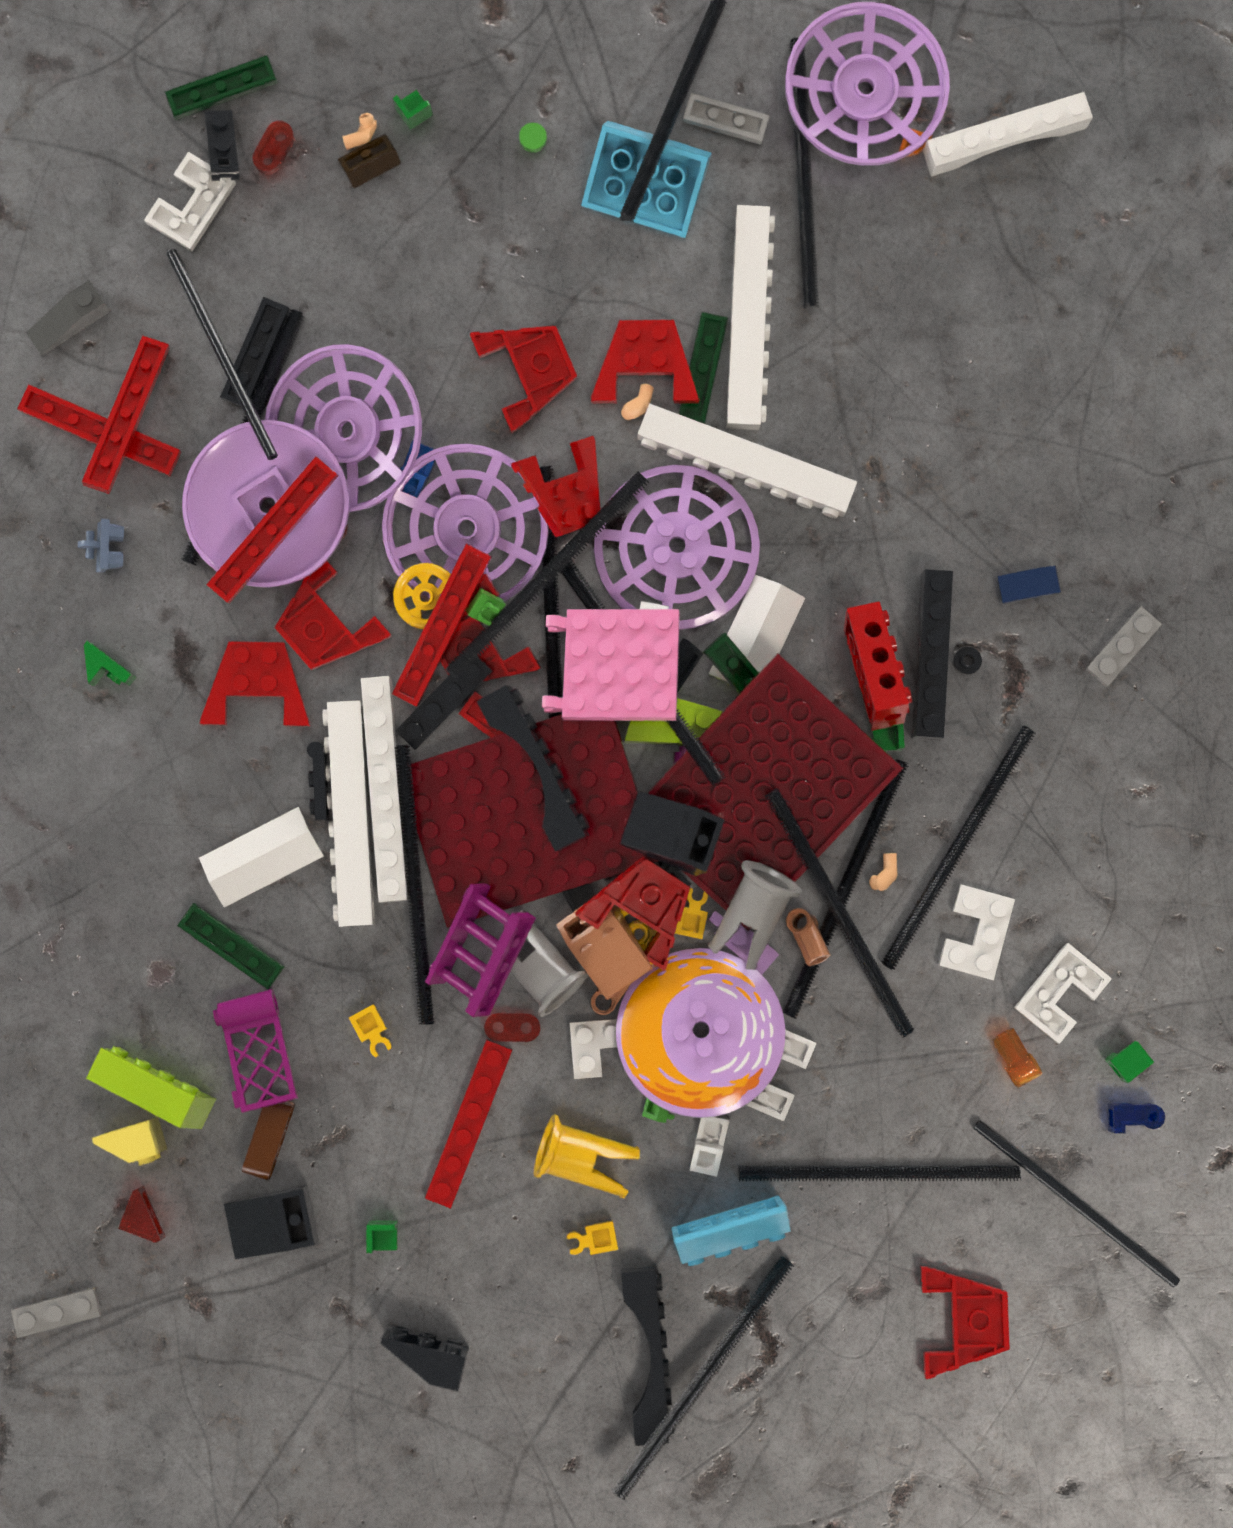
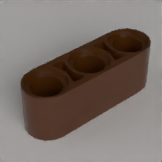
M267 1095L265 1100L272 1099L273 1097ZM287 1101L262 1108L243 1163V1173L267 1181L270 1180L295 1108V1102Z

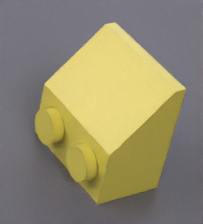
M158 1117L92 1138L93 1144L128 1163L138 1160L139 1165L161 1158L160 1153L167 1150Z

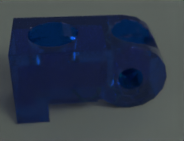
M1108 1103V1131L1114 1134L1126 1133V1126L1131 1125L1158 1129L1165 1122V1112L1158 1105L1151 1103Z

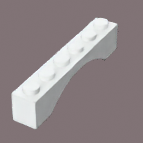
M1085 92L927 140L923 154L932 177L957 169L982 156L1012 145L1040 138L1061 137L1086 129L1093 116Z

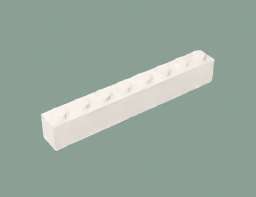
M737 205L726 429L759 430L761 422H766L767 406H762V395H767L768 378H763V368H768L769 351H764V341H769L770 324H765V314H770L771 297H766L767 287L772 286V270L767 269L768 260H773L774 243H769V233H774L775 216H770L769 206Z
M650 403L637 434V440L641 441V445L645 448L656 450L658 447L666 450V454L674 459L682 460L684 457L692 460V464L698 468L708 470V467L719 470L718 474L722 477L732 480L734 477L745 480V485L754 489H760V486L771 490V495L781 499H785L788 496L797 500L796 504L804 508L811 509L814 506L822 509V514L831 518L844 517L857 481Z
M389 676L361 678L378 902L406 901L410 899H408L409 896L407 895L409 894L407 892L409 890L407 889L408 882L406 881L408 880L406 878L408 875H406L407 871L405 870L407 868L405 866L407 864H405L406 861L404 860L406 859L404 857L406 850H403L405 848L403 846L405 845L403 843L405 840H403L404 836H402L404 834L402 827L404 826L401 825L403 824L401 822L403 820L401 817L403 816L400 815L403 812L400 811L402 810L400 808L402 805L399 804L401 803L399 801L401 799L399 792L401 791L398 790L400 789L398 787L400 784H398L399 781L397 780L400 777L397 776L399 774L396 769L398 768L396 765L399 763H396V757L398 756L395 755L397 754L395 752L397 750L395 749L397 738L392 679Z
M361 700L327 702V709H323V724L328 726L329 737H324L325 754H330V765H326L327 782L331 781L332 793H327L328 810L333 809V820L329 821L328 827L329 836L334 837L335 847L330 849L331 865L336 866V876L332 877L331 884L332 892L337 893L338 903L333 905L334 921L339 922V927L375 925L363 702Z

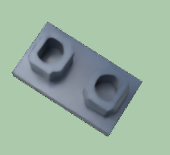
M100 519V522L97 523V541H94L95 531H86V540L78 541V548L86 549L85 559H94V550H96V572L105 573L108 569H117L123 566V552L109 551V542H123L124 526L109 524L110 519Z

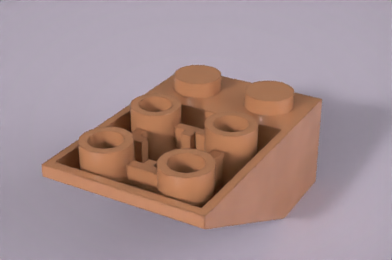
M616 905L612 907L599 929L575 915L576 911L556 924L568 948L607 1000L653 968L619 907Z

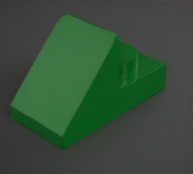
M86 641L84 653L89 685L95 686L107 670L109 672L106 676L119 686L122 682L129 686L137 678L135 675L97 646Z

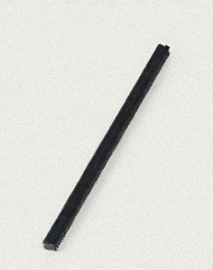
M712 0L703 18L704 20H702L699 31L696 34L697 36L690 48L691 50H689V55H687L686 61L683 64V69H681L678 80L675 83V88H673L672 94L669 97V102H667L652 141L645 153L646 155L639 167V172H637L636 178L633 181V186H631L629 195H627L626 203H624L623 209L620 212L621 216L619 218L622 221L634 222L633 219H635L637 211H639L641 199H644L645 191H647L646 188L650 185L649 182H651L654 171H656V165H658L661 154H663L662 151H664L667 140H669L670 132H672L673 126H675L676 118H678L677 115L681 112L682 104H684L687 93H689L688 90L691 88V82L695 79L696 71H698L701 60L704 57L703 55H705L704 52H706L709 41L712 39V33H714L719 22L718 20H720L719 17H721L727 2L725 0Z
M794 37L790 40L791 52L798 38ZM804 48L798 57L794 69V75L806 77L807 74ZM793 87L796 109L802 122L807 127L809 126L807 89ZM794 126V131L796 132L794 133L796 135L795 145H797L795 146V151L797 152L796 165H798L796 166V171L798 172L797 185H799L797 186L799 192L798 201L800 202L798 203L800 205L798 207L800 209L799 221L801 222L799 225H801L800 232H802L800 233V238L802 239L800 240L802 242L800 245L802 249L801 258L803 259L801 260L803 262L801 264L803 266L802 278L804 279L802 280L804 286L803 295L805 296L803 297V302L805 303L804 309L819 307V305H816L819 303L816 302L819 299L816 298L819 296L816 295L818 294V291H816L818 288H815L818 286L815 285L818 282L815 280L818 278H815L817 277V271H814L817 270V268H814L817 266V261H814L817 258H814L816 257V254H814L816 251H813L816 249L813 248L816 245L813 243L816 241H813L815 240V234H812L815 233V231H812L815 229V224H812L815 221H812L814 220V214H811L814 212V207H812L814 204H811L813 203V197H811L813 194H810L813 192V187H811L813 184H810L812 183V177H810L812 175V167H809L811 166V157H809L811 155V147H808L810 142L799 128Z
M290 310V316H287L288 319L285 322L286 325H283V331L280 332L279 341H276L275 350H272V356L269 357L268 366H265L264 375L261 376V381L258 382L257 391L253 394L254 397H252L253 400L251 401L258 416L259 414L262 415L260 411L264 412L262 408L265 409L263 405H267L264 403L268 402L266 398L269 399L267 395L271 396L269 392L272 393L270 389L273 390L271 386L275 387L272 383L276 384L274 380H277L275 377H279L277 373L280 374L278 370L282 371L279 367L283 368L281 364L284 365L282 361L285 362L283 358L287 359L285 356L288 355L286 351L290 352L287 350L291 349L289 345L292 346L290 342L294 343L292 339L295 340L293 336L296 337L294 333L298 334L296 330L299 331L297 327H301L298 325L302 324L300 320L303 321L301 317L305 318L303 316L304 313L301 311ZM244 416L245 419H242L243 422L241 424L249 422L246 416ZM188 542V548L185 549L187 551L184 552V558L181 559L186 563L196 566L194 562L198 563V561L195 559H199L197 556L200 555L192 542Z
M550 465L540 467L545 483L554 480L551 478L554 477L551 475L554 472H551L553 468ZM550 528L547 548L542 560V569L556 556L554 552H557V550H554L557 549V547H554L556 545L554 543L556 542L554 540L556 537L553 536L554 534ZM552 577L554 581L550 579L551 583L547 582L549 586L545 584L547 589L543 587L545 590L543 596L547 656L546 672L548 680L547 696L560 698L563 696L560 695L562 693L560 686L562 685L559 684L562 683V681H559L562 679L559 677L562 676V674H559L562 672L559 670L561 669L559 667L561 665L559 664L561 657H558L561 655L558 653L561 652V650H558L561 648L558 646L561 645L558 643L560 641L558 640L560 633L548 632V627H546V615L559 614L557 612L559 609L556 608L559 607V605H556L559 603L556 602V600H559L556 598L559 597V595H556L558 593L556 586L558 585L555 584L558 583V581H555L558 578ZM562 712L548 713V717L552 718L561 715Z
M637 471L606 505L587 522L580 532L549 561V564L508 603V606L491 621V625L486 626L483 629L484 631H481L479 636H476L474 641H471L469 646L445 670L455 679L456 677L460 678L458 674L462 676L461 672L465 673L463 669L467 671L465 667L470 668L468 664L472 666L470 661L474 663L472 659L477 661L475 656L479 658L477 654L481 656L480 651L484 653L482 649L486 651L485 646L489 648L487 644L491 646L490 642L494 643L492 639L496 641L495 637L499 638L497 634L501 636L499 632L504 633L502 629L506 631L504 628H508L506 624L511 626L509 621L513 623L511 619L515 621L514 617L518 618L516 614L520 616L519 612L523 613L521 609L525 611L523 607L528 608L526 604L530 606L528 602L532 603L531 599L535 601L533 597L537 599L536 594L540 596L538 592L542 594L540 590L545 591L542 587L547 589L545 584L549 586L547 582L551 583L550 579L554 581L552 577L556 579L555 574L559 576L557 572L561 574L559 570L564 571L562 567L566 569L564 565L568 566L567 562L571 564L569 560L573 562L572 557L576 559L574 555L578 557L576 553L581 554L579 550L583 552L581 547L585 549L583 545L587 547L586 542L590 544L588 540L592 542L591 538L595 539L593 535L597 537L595 533L599 534L598 530L602 532L600 528L604 530L603 525L607 527L605 523L609 525L607 521L612 522L610 518L613 519L612 516L616 517L615 513L619 515L617 511L621 513L619 508L623 510L621 506L625 507L624 503L628 505L626 501L630 503L629 498L633 500L631 496L635 498L633 494L637 495L636 491L640 493L638 489L642 491L641 486L645 488L643 484L647 486L645 482L649 483V481Z
M571 561V564L567 562L568 566L564 565L566 569L562 567L564 571H559H561V574L574 592H576L587 609H604L605 606H603V603L600 604L601 601H598V596H594L596 594L593 593L594 590L590 591L592 587L589 588L590 585H587L586 579L583 580L584 577L580 574L581 572H577L579 570L576 569L577 566L573 567L575 563L572 564L573 562ZM681 712L677 713L676 721H666L712 786L726 778V776L722 777L724 773L720 774L722 771L718 772L721 768L716 769L718 765L714 766L716 762L712 763L714 759L710 760L712 757H708L711 754L706 755L708 751L704 752L706 748L702 749L704 745L700 746L702 744L699 743L701 740L696 741L698 737L694 738L696 734L692 735L695 732H691L693 730L689 729L691 726L686 727L688 723L684 724L687 721H683L685 719L681 718L683 715L678 716Z
M1024 725L1020 732H1018L1015 741L1009 747L1010 749L1006 756H1004L997 771L993 774L994 776L990 779V783L988 782L985 791H983L976 806L970 812L969 818L963 824L964 826L960 833H958L951 848L947 851L948 853L942 859L941 865L938 866L939 868L933 874L934 877L931 878L932 880L929 881L930 883L924 889L925 892L922 893L923 895L917 901L918 904H915L916 907L910 913L911 916H908L909 919H906L907 922L903 925L904 928H901L902 931H899L900 934H897L898 937L894 940L895 943H892L893 946H890L891 949L887 952L888 955H885L886 958H883L884 961H881L888 969L895 970L894 966L897 967L895 963L899 964L897 960L901 961L899 957L902 958L901 954L904 955L903 951L906 952L904 948L908 949L906 945L909 946L908 942L911 943L910 939L913 940L911 936L915 937L913 933L917 934L915 930L918 931L917 927L920 928L919 924L922 925L920 921L924 922L922 918L926 919L924 915L927 916L926 912L929 913L928 909L931 910L929 906L933 907L931 903L935 904L933 900L936 901L935 897L938 898L937 894L940 895L938 891L942 892L940 888L944 889L942 885L945 886L944 882L947 883L946 879L949 880L947 876L951 877L949 873L953 874L951 870L954 871L953 867L956 868L955 865H958L956 861L960 862L958 858L962 859L960 855L963 856L962 853H965L963 850H967L965 846L969 847L967 844H970L969 841H972L970 838H974L972 835H976L974 832H978L976 830L979 829L977 826H981L979 823H983L981 820H985L983 817H987L984 814H988L986 811H990L988 808H992L990 805H994L992 804V802H995L993 799L997 800L995 796L999 797L997 793H1001L999 792V790L1002 791L1001 787L1004 788L1002 784L1006 785L1004 781L1008 782L1006 778L1009 779L1008 775L1011 776L1010 772L1013 773L1011 769L1015 770L1013 766L1017 767L1015 763L1018 764L1017 760L1020 761L1018 758H1022L1020 754L1024 755L1022 751L1025 752L1024 749H1027L1025 746H1029L1027 743H1031L1029 740H1033L1031 738L1034 737L1032 734L1036 733L1029 727Z
M409 744L395 745V749H398L395 750L397 753L395 755L398 756L396 757V763H399L396 765L398 767L396 769L399 770L397 771L399 774L397 776L400 777L397 780L399 781L398 784H401L398 786L400 788L398 790L401 791L399 792L401 795L399 797L402 798L399 800L401 801L399 804L402 805L400 806L402 809L400 811L403 812L400 815L403 816L401 819H404L401 821L403 822L401 825L404 826L402 827L404 829L402 832L405 833L402 836H404L403 840H406L403 841L405 843L403 846L406 847L403 849L406 850L404 854H407L404 856L407 857L404 859L407 861L405 862L407 864L405 867L408 868L405 871H408L406 875H409L406 876V878H409L406 880L409 882L407 883L409 885L407 889H410L407 891L410 892L407 895L410 896L408 899H411L408 901L411 903L408 906H411L409 909L412 910L409 911V913H412L409 915L412 917L410 918L412 920L410 923L413 924L410 926L413 927L410 930L413 931L411 934H414L411 936L414 938L411 941H414L412 944L415 946H412V948L415 949L412 951L415 952L413 955H416L413 957L416 959L413 960V962H416L414 969H417L414 971L417 973L414 976H417L415 979L418 981H415V983L418 984L415 986H418L416 990H419L416 992L419 994L416 995V997H419L417 1004H420L417 1006L420 1009L417 1010L420 1011L418 1014H421V1016H418V1018H421L418 1021H421L419 1025L434 1024V1014L432 1011L431 985L425 982L429 974V959L427 955L428 948H426L428 945L426 941L427 934H425V913H423L425 910L423 906L424 899H422L423 889H421V868H419L421 866L419 864L420 854H418L419 847H417L419 844L417 843L418 840H416L418 839V833H415L418 830L416 829L417 826H415L417 819H414L416 818V812H414L416 809L414 808L415 805H413L415 804V798H412L414 797V791H412L414 784H411L413 783V777H410L413 775L411 774L412 770H410L412 769V763H409L411 762V756H409L411 754L409 751L411 750L408 749L410 748Z
M899 759L895 760L903 769L880 792L881 795L878 796L879 798L874 805L872 814H870L871 817L868 818V823L863 830L864 833L861 834V839L857 843V849L854 850V855L850 859L848 868H846L847 871L844 872V877L840 881V887L836 891L843 905L848 904L846 902L849 901L847 897L851 898L849 894L852 893L850 891H854L852 889L855 888L853 885H856L855 881L858 882L856 878L859 879L857 875H861L859 873L862 872L860 869H863L862 866H865L863 862L866 863L864 859H868L866 857L869 856L867 853H870L869 850H872L870 846L873 847L871 843H875L873 841L876 840L874 837H878L876 835L879 834L877 830L880 831L878 827L882 828L880 824H883L881 821H885L883 819L886 818L884 815H887L886 811L889 812L887 808L890 809L888 805H892L890 804V802H893L891 799H894L893 796H896L894 792L897 793L895 789H899L897 788V786H900L898 783H902L899 781L903 780L901 778L904 777L902 773L906 774L904 770L907 771L905 767H909L906 765L909 764ZM829 909L826 913V919L823 920V925L819 929L825 944L828 946L829 943L827 942H831L829 939H832L831 936H834L832 934L835 933L833 929H837L835 926H838L836 923L839 922L835 921L837 918H833L835 915H832L834 912H830L832 909ZM821 963L812 966L804 964L805 967H802V973L798 977L800 980H797L798 983H795V989L792 990L791 995L793 996H789L791 999H788V1005H785L784 1011L786 1012H783L784 1014L797 1019V1013L801 1010L799 1006H803L801 1003H804V997H807L806 994H808L806 990H810L808 987H811V981H814L813 978H815L813 974H817L815 971H818V965H821Z
M778 788L772 790L765 795V797H769L767 798V800H770L768 803H772L770 806H774L772 809H776L774 811L777 812L775 815H779L777 818H781L779 821H782V823L780 824H784L782 827H786L784 830H787L786 833H789L787 836H791L789 840L793 839L791 843L794 842L793 846L796 845L794 849L798 848L796 852L799 851L798 855L801 854L800 858L803 857L801 861L804 860L803 864L806 863L805 867L808 866L806 870L810 869L808 873H812L810 874V876H813L811 879H815L813 882H817L815 885H819L816 888H820L818 891H822L820 894H824L822 896L825 897L823 900H827L825 903H829L827 905L830 906L828 909H832L831 913L834 912L832 915H835V917L833 918H837L835 921H839L838 925L841 924L838 927H842L840 930H844L843 934L846 933L844 936H847V938L845 939H849L848 943L851 942L849 945H852V947L850 948H854L852 951H856L855 955L858 954L855 957H859L857 960H861L860 964L863 963L861 966H864V968L862 969L865 970V973L868 972L866 975H869V977L867 978L870 979V982L873 981L871 984H874V986L872 987L875 988L874 990L877 991V994L880 993L877 996L880 997L879 999L882 1000V1003L885 1002L883 1004L884 1008L887 1009V1012L890 1011L888 1013L889 1017L892 1018V1021L895 1020L893 1023L897 1030L900 1029L898 1031L899 1035H903L902 1038L907 1037L908 1034L914 1031V1028L910 1025L911 1022L905 1016L906 1013L900 1007L901 1004L895 998L894 992L890 989L889 983L885 980L879 965H877L872 953L868 950L867 944H865L862 935H860L856 928L857 926L851 920L850 914H848L845 905H843L839 898L840 896L834 890L835 887L831 884V880L829 881L826 871L824 872V868L803 834L804 832L800 829L797 820L793 817L788 804L786 805L783 795H781Z
M739 1165L738 1176L739 1181L741 1179L742 1181L744 1179L746 1181L748 1179L749 1181L751 1179L753 1181L755 1179L756 1181L758 1179L760 1181L762 1179L763 1181L765 1179L767 1181L769 1179L770 1181L772 1179L774 1181L776 1179L777 1181L779 1179L781 1181L783 1179L784 1181L786 1179L788 1181L790 1179L791 1181L793 1179L795 1181L797 1179L799 1181L800 1179L802 1181L804 1179L806 1181L807 1179L809 1181L811 1179L813 1181L814 1179L816 1181L818 1179L820 1181L821 1179L823 1181L825 1179L827 1181L828 1179L830 1181L832 1179L834 1181L835 1179L837 1181L841 1179L842 1181L843 1178L844 1181H846V1178L848 1181L850 1178L851 1181H853V1178L855 1181L857 1178L858 1181H860V1178L862 1181L864 1178L865 1181H867V1178L869 1181L871 1178L873 1181L874 1178L876 1181L878 1178L880 1181L881 1179L885 1181V1178L887 1181L888 1179L892 1181V1178L894 1181L896 1178L897 1181H899V1178L901 1181L903 1178L904 1181H906V1178L908 1181L910 1178L911 1181H913V1178L915 1181L917 1178L918 1181H920V1178L922 1181L924 1178L925 1181H927V1178L929 1181L931 1178L932 1181H934V1178L936 1181L938 1178L939 1181H941V1178L943 1181L945 1178L946 1181H948V1178L950 1181L952 1178L953 1181H955V1178L957 1181L959 1178L960 1181H962V1178L964 1181L966 1178L967 1181H969V1178L971 1181H973V1178L974 1181H976V1178L978 1181H980V1178L981 1181H983V1178L985 1181H987V1178L988 1181H990V1178H992V1181H994V1178L995 1181H997V1178H999V1181H1001V1178L1002 1181H1004V1178H1006V1181H1008V1178L1010 1181L1011 1178H1013V1181H1015V1178L1018 1181L1020 1178L1021 1181V1170L1017 1165H854V1167L852 1165H847V1167L845 1165H840V1167L838 1165H833V1167L831 1165H826V1167L824 1165H819V1167L817 1165H812V1167L810 1165H805V1167L803 1165H798V1167L796 1165H791V1167L789 1165H784V1167L782 1165L780 1167L778 1165L777 1167L775 1165L773 1167L771 1165L770 1167L768 1165L766 1167L764 1165L763 1167L761 1165L759 1167L757 1165H752V1167L750 1165H745V1167Z
M780 1257L779 1263L776 1262L777 1266L774 1265L775 1269L772 1268L773 1272L770 1271L769 1277L766 1276L767 1280L764 1279L765 1283L762 1282L763 1286L760 1285V1289L757 1288L758 1292L755 1291L756 1294H753L752 1300L749 1299L750 1303L747 1302L748 1306L745 1305L746 1309L743 1308L744 1312L741 1311L742 1315L739 1314V1318L736 1317L737 1321L734 1320L735 1323H732L731 1329L728 1328L729 1332L726 1331L727 1335L724 1334L725 1338L722 1337L723 1341L720 1340L721 1344H717L719 1347L715 1346L717 1350L713 1349L714 1353L711 1352L712 1356L709 1355L710 1358H707L706 1364H702L703 1367H700L699 1373L696 1372L697 1376L694 1375L695 1379L692 1378L693 1382L690 1381L691 1385L688 1384L689 1388L686 1387L687 1391L683 1390L685 1394L681 1393L683 1396H679L681 1400L677 1399L678 1402H675L674 1408H670L671 1411H668L669 1414H666L665 1420L662 1419L663 1423L660 1422L661 1426L658 1425L659 1429H655L657 1432H653L654 1435L651 1434L652 1438L649 1437L650 1441L647 1440L648 1444L645 1443L646 1447L643 1446L644 1450H640L642 1453L638 1452L640 1456L636 1455L637 1459L634 1458L635 1462L632 1461L633 1465L630 1464L631 1468L627 1467L629 1471L625 1470L627 1473H623L625 1477L621 1476L622 1480L619 1479L620 1483L617 1482L618 1486L614 1485L616 1489L612 1488L613 1493L619 1498L626 1500L625 1496L628 1497L627 1493L630 1494L629 1490H633L634 1484H637L636 1481L639 1482L638 1478L641 1479L640 1475L643 1476V1473L646 1472L644 1469L647 1470V1466L650 1467L649 1463L652 1464L651 1460L654 1461L653 1457L656 1458L655 1454L658 1455V1452L661 1451L659 1448L663 1449L662 1445L665 1446L664 1442L667 1443L666 1439L669 1440L668 1436L671 1437L670 1433L673 1434V1431H676L675 1428H678L677 1425H680L679 1422H682L681 1419H684L683 1415L686 1416L685 1412L689 1413L687 1409L691 1410L689 1406L693 1407L692 1404H695L694 1401H697L698 1395H702L700 1392H704L702 1389H706L704 1386H708L706 1383L710 1384L709 1380L712 1381L711 1377L714 1378L713 1374L716 1375L715 1371L718 1372L717 1368L720 1369L719 1365L723 1366L722 1363H725L724 1360H727L726 1357H729L730 1351H734L732 1348H736L734 1345H738L736 1342H740L738 1339H742L740 1336L744 1337L742 1333L746 1334L744 1330L748 1331L746 1327L750 1328L748 1325H752L750 1321L755 1322L753 1318L757 1319L755 1315L759 1316L757 1312L761 1313L759 1311L763 1310L761 1307L765 1308L763 1304L767 1305L765 1301L769 1302L767 1298L771 1299L769 1296H773L771 1292L776 1293L774 1289L778 1290L776 1286L780 1287L778 1284H782L780 1282L784 1281L782 1278L786 1279L784 1275L788 1276L786 1272L790 1273L788 1269L792 1270L790 1266L794 1267V1265L785 1257Z

